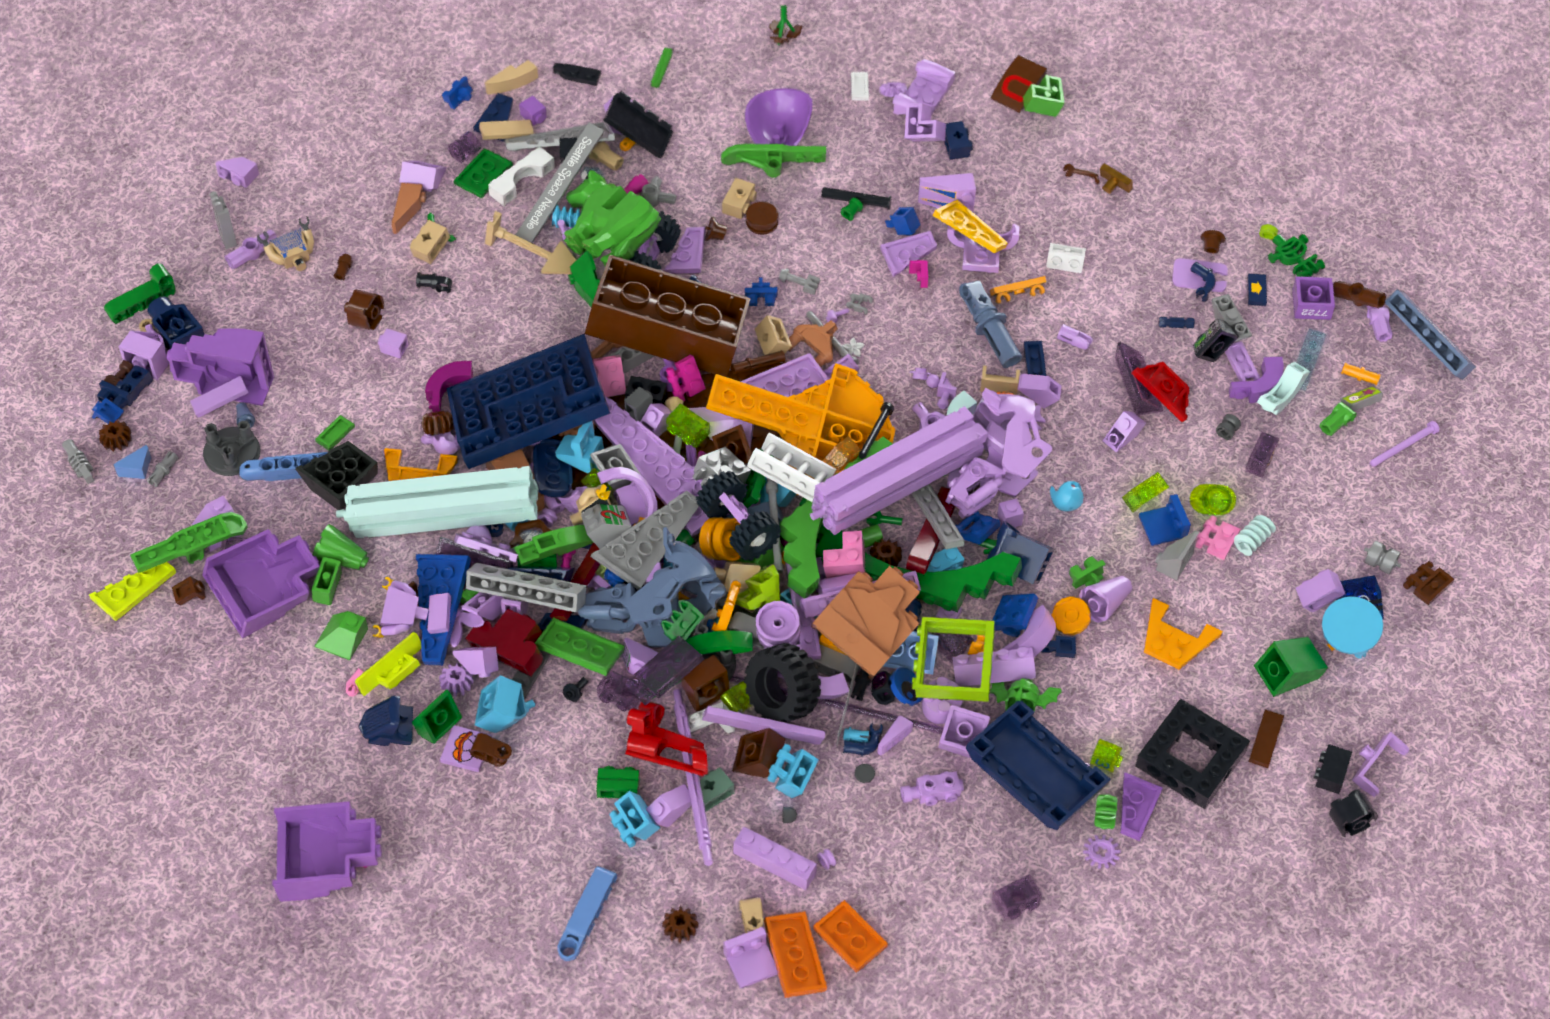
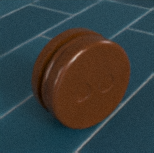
M760 201L751 204L747 208L746 226L751 232L766 235L772 233L777 228L779 213L773 204Z

